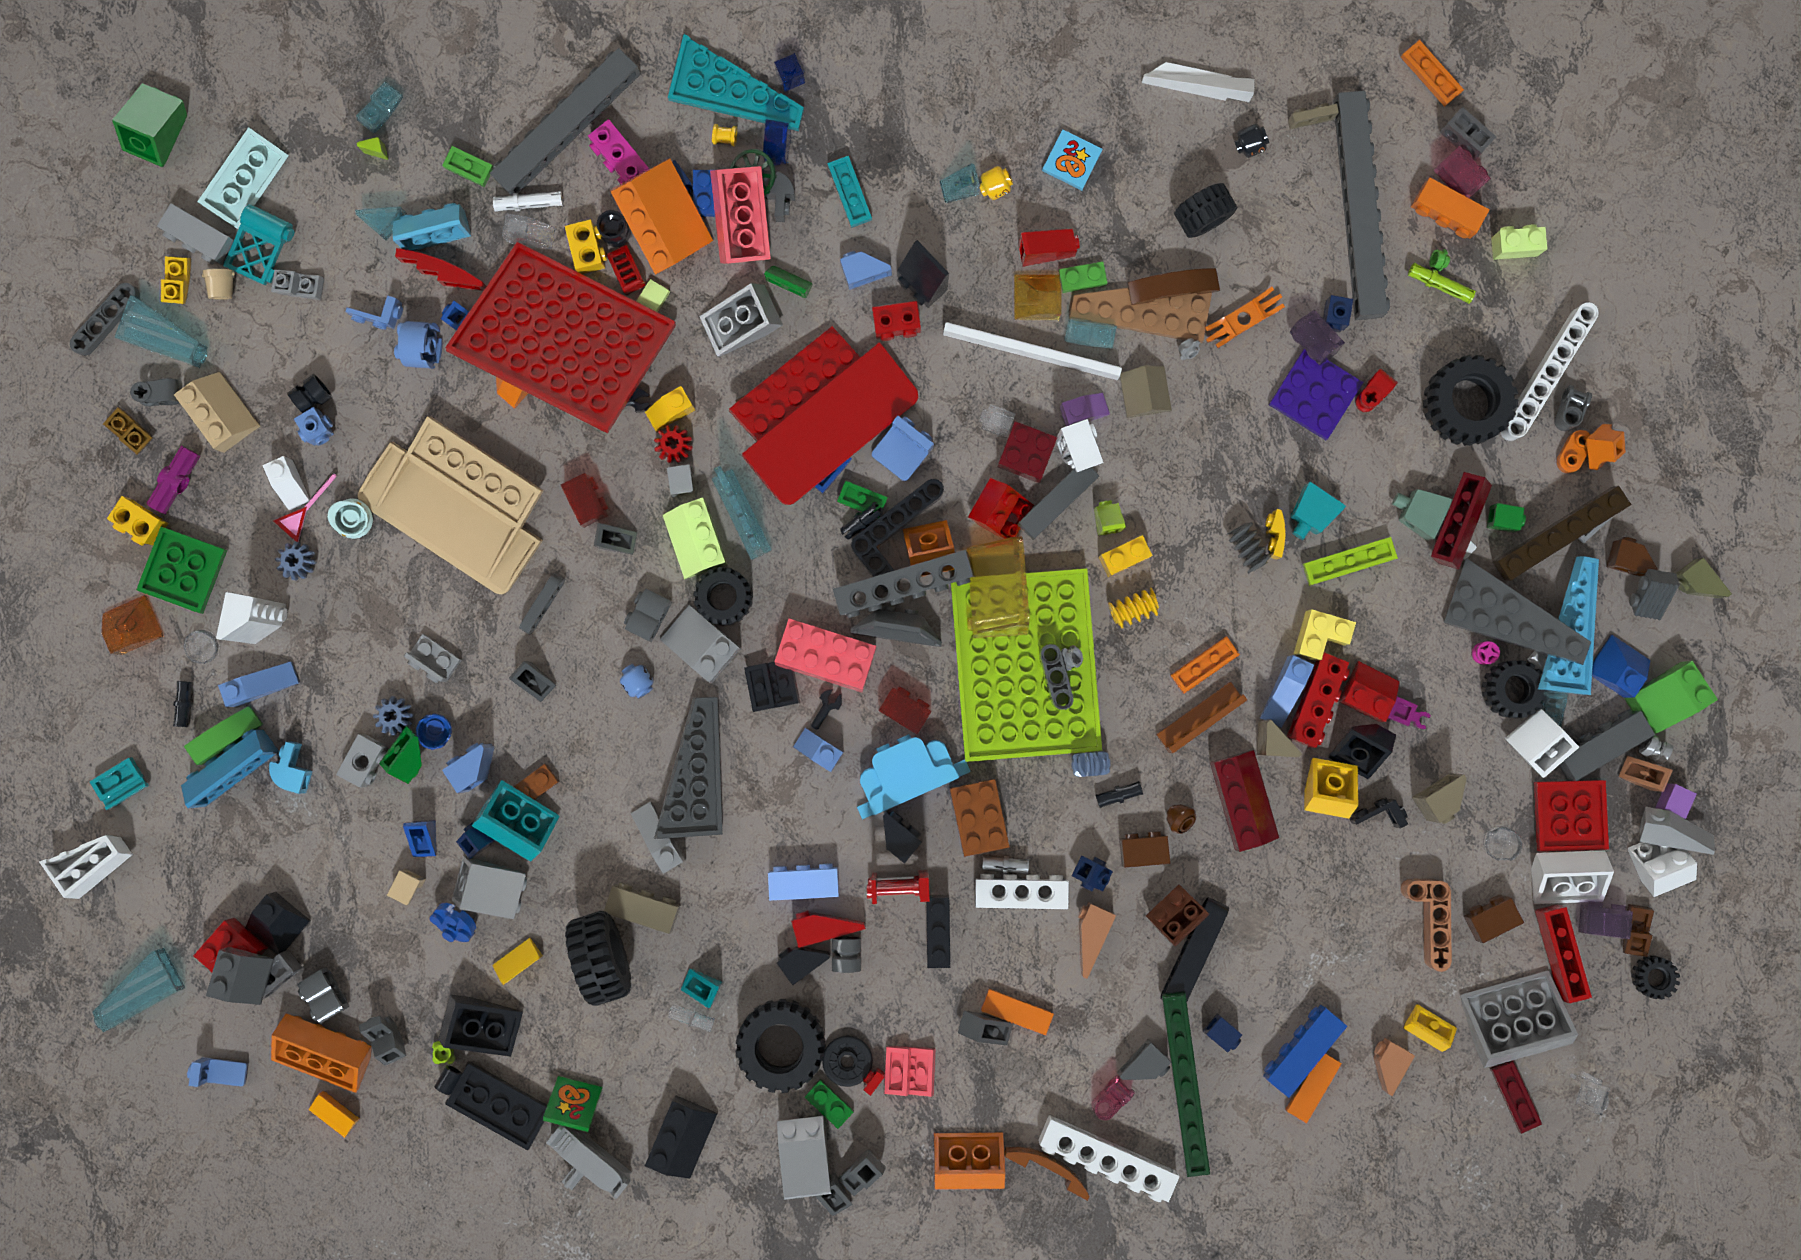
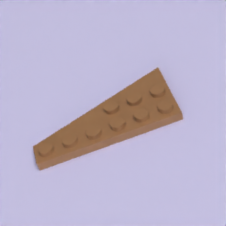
M1128 288L1078 294L1073 296L1069 319L1180 340L1193 338L1194 341L1199 340L1200 343H1203L1212 293L1197 295V293L1156 299L1154 302L1131 305Z

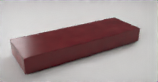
M1514 1061L1491 1067L1490 1070L1518 1131L1522 1134L1542 1125Z

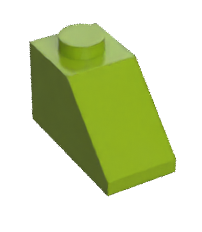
M1112 500L1099 502V506L1094 508L1098 536L1120 533L1126 528L1119 503L1112 504Z

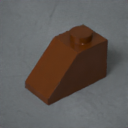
M1623 537L1620 540L1613 541L1606 565L1607 568L1638 577L1645 576L1647 569L1658 570L1646 547L1636 543V539Z

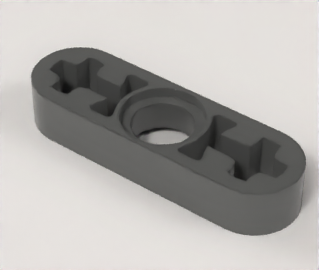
M554 573L548 579L522 620L519 629L529 635L533 633L565 582L564 578Z

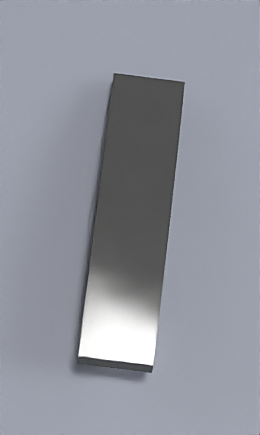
M1092 467L1076 472L1074 469L1018 523L1019 527L1034 540L1098 479L1099 475Z

